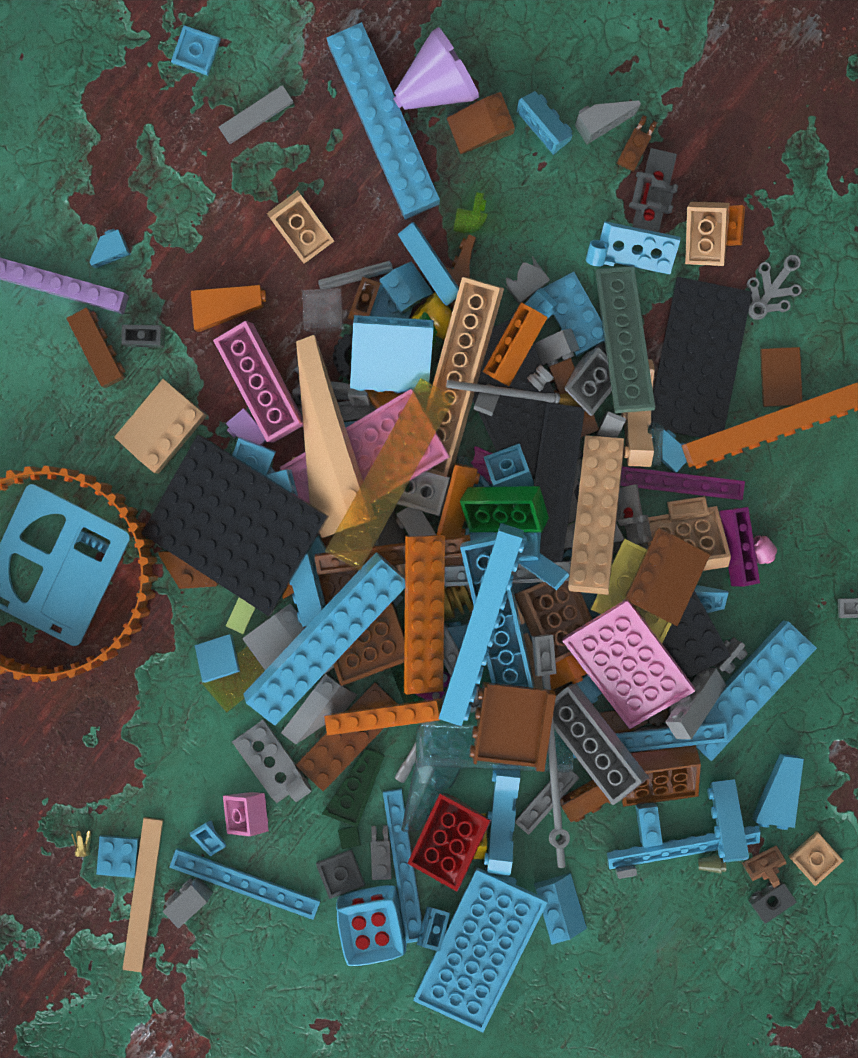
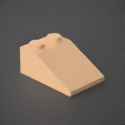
M298 190L267 213L303 264L334 242Z
M690 202L687 207L685 264L724 266L730 203Z

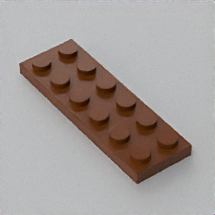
M374 682L347 711L395 705L398 703ZM384 728L327 735L326 732L296 766L315 785L324 791Z

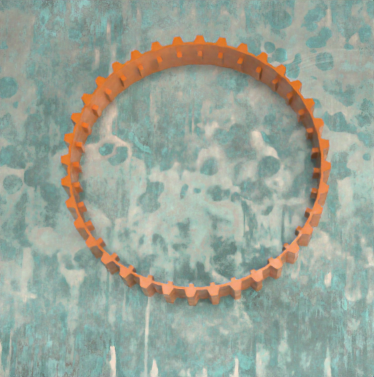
M27 466L24 468V471H6V478L0 477V491L8 490V486L14 483L23 484L25 479L40 480V476L46 475L47 479L56 480V475L65 476L64 481L72 482L75 479L81 482L79 485L81 487H92L96 490V495L105 496L109 500L108 504L115 506L121 513L119 514L120 518L126 520L129 526L128 531L132 532L135 538V548H138L140 560H138V564L141 565L139 580L141 582L140 591L136 594V597H138L136 607L131 610L133 614L130 621L123 625L125 629L121 635H117L112 639L115 642L109 648L106 646L100 649L102 654L95 658L92 655L86 658L88 663L80 666L78 661L70 664L71 668L63 669V665H60L52 670L47 669V666L34 668L30 667L28 663L22 665L15 662V659H8L0 654V674L13 672V677L17 680L31 676L32 682H39L50 678L51 682L67 676L72 678L103 665L104 661L118 655L117 649L126 647L131 643L129 636L142 629L139 621L142 617L150 614V610L146 606L148 600L155 598L156 593L151 590L152 582L158 580V575L152 573V565L157 562V557L151 556L149 549L154 542L146 539V536L141 534L146 523L138 522L135 517L138 510L135 507H128L124 504L126 497L123 494L112 493V485L96 482V477L93 475L79 474L77 470L61 469L52 466H43V468Z

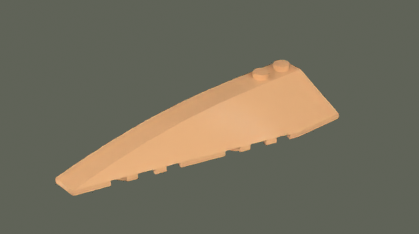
M312 335L296 341L309 501L312 506L329 516L320 531L321 538L374 521L376 518L316 336Z

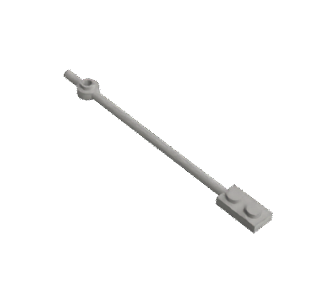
M553 635L532 636L535 675L542 676L543 689L551 690L550 675L556 674ZM552 718L548 755L554 829L549 834V842L556 847L558 868L566 867L564 848L568 845L570 836L566 830L562 829L554 720ZM560 834L559 839L556 840V836Z

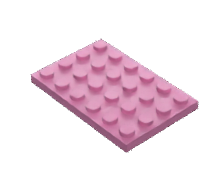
M628 600L620 602L563 637V643L629 729L695 692V687L633 604Z

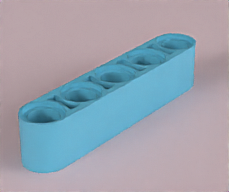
M412 222L398 233V236L441 301L448 306L457 298L459 287L421 230Z

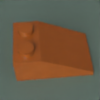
M501 92L483 98L447 118L460 155L514 134L515 130Z

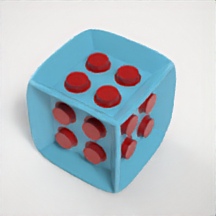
M395 886L371 887L352 891L338 897L336 902L338 930L343 955L348 966L374 964L405 955L407 945L400 901Z

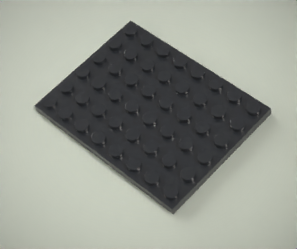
M197 435L141 534L267 616H271L329 516L202 435Z

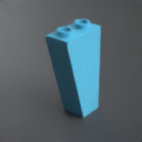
M779 755L752 817L758 823V826L769 827V825H777L778 829L788 830L789 827L795 828L804 761L800 756Z

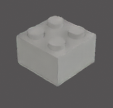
M189 878L180 888V892L178 893L176 890L164 903L166 907L163 913L177 928H180L202 908L213 893L200 878Z

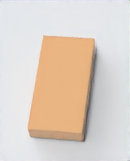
M705 496L667 502L671 522L709 516Z

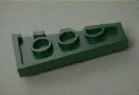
M367 748L322 814L358 828L385 755Z

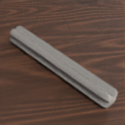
M387 261L321 279L318 283L323 291L360 281L362 277L371 278L393 271L392 263Z

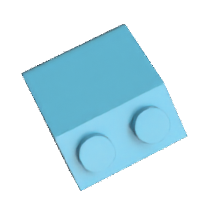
M412 261L394 269L380 279L381 286L401 315L433 294Z
M520 443L484 457L493 487L534 486V481Z

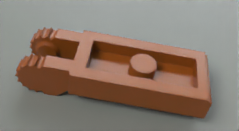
M644 115L637 128L633 130L617 161V164L634 172L652 137L651 134L658 123L653 121L647 134L640 131L646 122L647 117Z

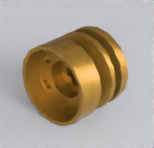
M466 585L444 586V622L455 618V608H458L460 613L464 615L462 606L467 604L469 612L473 611V601Z

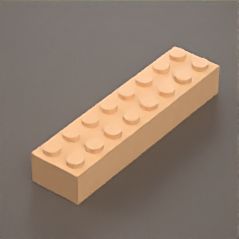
M585 435L568 584L569 591L609 595L623 462V438Z

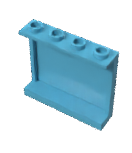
M354 315L350 388L358 391L367 389L376 392L394 391L395 393H404L412 389L415 394L428 393L433 320Z

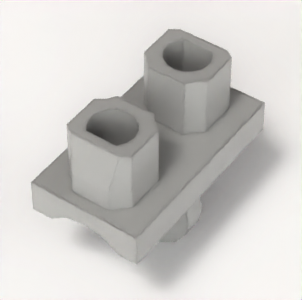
M734 637L729 642L727 640L724 642L731 657L714 665L722 672L725 671L729 674L735 669V665L732 663L733 659L737 657L739 660H742L748 654L744 649L745 645Z

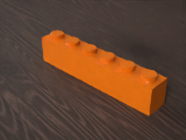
M442 698L330 713L324 716L327 735L439 721L443 704Z

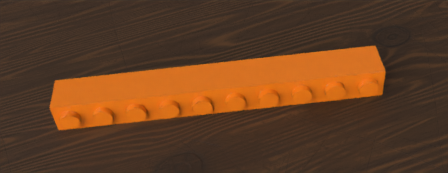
M858 382L681 445L688 466H695L698 469L706 466V461L713 459L714 462L725 459L724 455L728 453L734 456L742 453V448L749 447L750 450L761 446L759 442L764 440L770 443L778 440V435L784 434L786 437L795 434V429L800 427L803 431L812 428V423L819 421V424L831 421V416L836 415L839 418L848 415V410L854 409L856 412L858 411Z

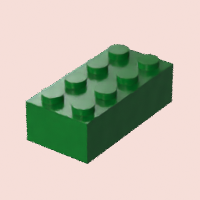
M540 486L468 487L460 500L470 532H498L500 523L524 530V532H542L549 519Z

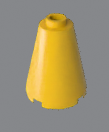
M434 292L415 311L411 318L419 319L426 312L430 319L433 320V325L437 331L436 336L445 341L452 311Z

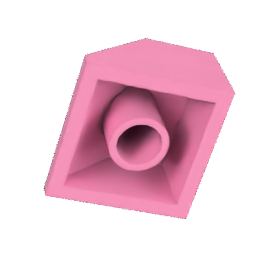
M249 792L223 796L227 834L251 837L269 831L264 793Z

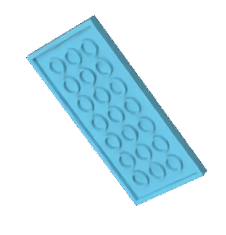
M476 867L445 932L440 952H435L413 1001L480 1032H484L543 913L548 899Z

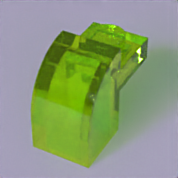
M476 192L473 211L457 208L453 231L474 233L484 226L488 215L480 213V211H485L486 200L483 199L484 193Z

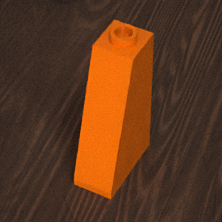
M260 285L191 291L194 330L201 332L263 308V302H266V291L262 290Z

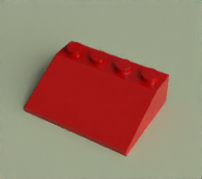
M440 793L407 864L457 892L491 820L448 793Z

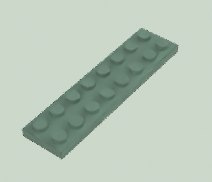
M634 266L596 269L595 275L615 413L654 410L655 402Z

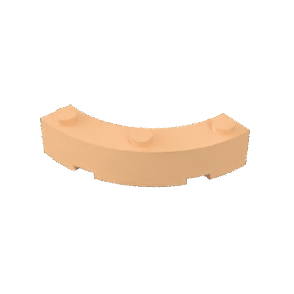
M648 359L653 388L655 367L653 360ZM651 411L621 413V417L626 418L624 423L625 446L623 457L627 458L628 466L651 467L654 454L652 434L648 433V428L651 424Z

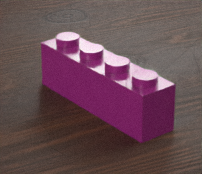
M739 507L719 511L731 555L728 567L731 586L744 587L759 584L760 579L749 508Z

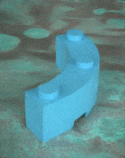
M497 763V769L492 772V781L495 784L492 811H488L487 818L491 821L488 853L484 855V865H487V873L510 876L513 863L512 837L515 827L516 798H518L520 783V765Z

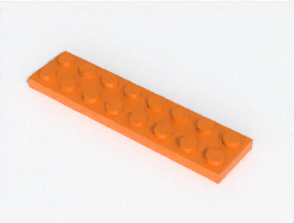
M444 535L405 536V694L443 691Z

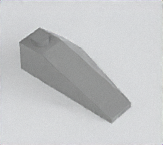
M327 672L281 734L293 743L298 744L325 725L324 716L330 713L346 711L357 694L345 685L340 686L339 680Z

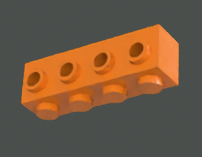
M521 302L483 372L510 386L548 317Z

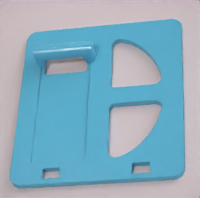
M37 484L28 485L0 542V598L2 597L10 602L8 607L0 603V609L72 646L79 645L131 539L130 533ZM49 514H62L65 516L66 522L50 554L22 539L21 534L35 520ZM85 527V528H87V529H89V530H91V531H93V532H95V533H97V534H99V535H101V536H103V537L109 539V540H110V543H108V542H106V541H104V540H102V539H100V538H98V537H96V536H94V535H92V534H90V533H88V532H86V531H84V530H82V529ZM76 542H82L104 553L102 561H98L74 548ZM13 553H17L43 567L42 574L28 602H23L18 597L11 582L10 562ZM53 624L62 628L61 634L51 629Z

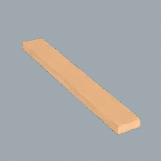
M143 818L123 970L143 971L163 819Z

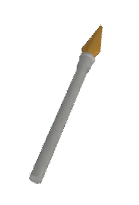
M447 380L446 388L540 400L560 405L580 406L568 393H540Z

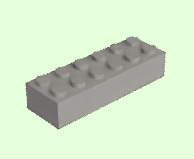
M577 684L566 687L556 696L553 712L554 729L612 805L621 801L649 779L645 771Z

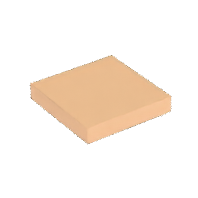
M817 831L788 856L814 886L819 884L844 861Z

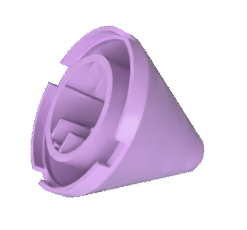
M439 27L430 33L395 90L396 96L393 99L398 108L403 107L406 110L474 101L479 97V93L468 71Z

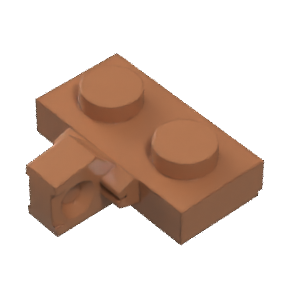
M774 846L742 864L752 881L760 877L764 880L769 879L775 888L780 885V880L776 875L779 873L778 868L787 863L778 847Z

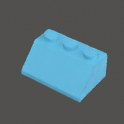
M534 91L518 101L516 112L553 155L571 141L573 136L571 128L559 120V114L554 109L551 110L548 107L547 100L542 94L538 95Z
M571 873L534 883L537 895L548 899L543 910V916L552 945L570 940L587 929Z

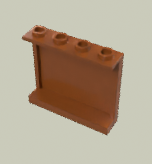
M483 682L482 688L478 689L480 706L476 707L475 719L478 720L477 726H473L472 738H475L474 745L470 746L469 757H472L473 763L477 764V761L530 766L535 767L536 771L544 772L556 699L554 691Z

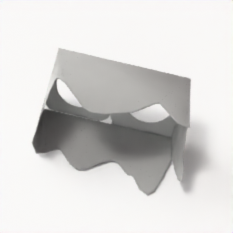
M533 258V265L523 262L518 271L517 280L513 281L510 278H506L507 286L505 287L520 305L521 302L523 303L531 297L538 289L545 286L550 279Z

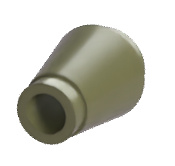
M719 855L698 858L699 870L720 874L726 872V862L723 863V858H720Z

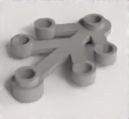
M790 255L784 260V268L772 284L769 272L771 269L770 264L762 262L758 266V272L762 274L765 293L761 300L758 291L759 280L753 277L747 281V287L752 292V303L748 311L752 319L760 320L768 312H786L790 309L791 305L787 300L767 305L771 298L789 295L797 297L801 294L802 288L797 284L788 288L778 289L788 274L800 267L801 261L798 256ZM788 261H792L794 266L790 267ZM761 266H767V271H763ZM750 281H755L756 286L752 287ZM794 287L798 289L797 294L792 292ZM782 303L787 305L786 309L781 308ZM755 307H758L760 309L759 314L755 313Z

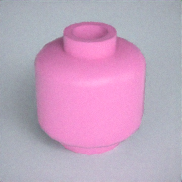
M767 536L754 537L757 563L769 564L773 562L777 553L776 546Z

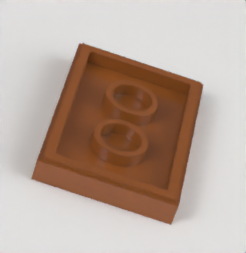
M800 347L761 349L763 407L792 406L801 403Z

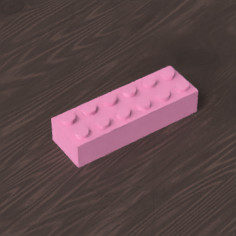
M244 321L213 340L267 442L274 443L303 426V417L253 323Z

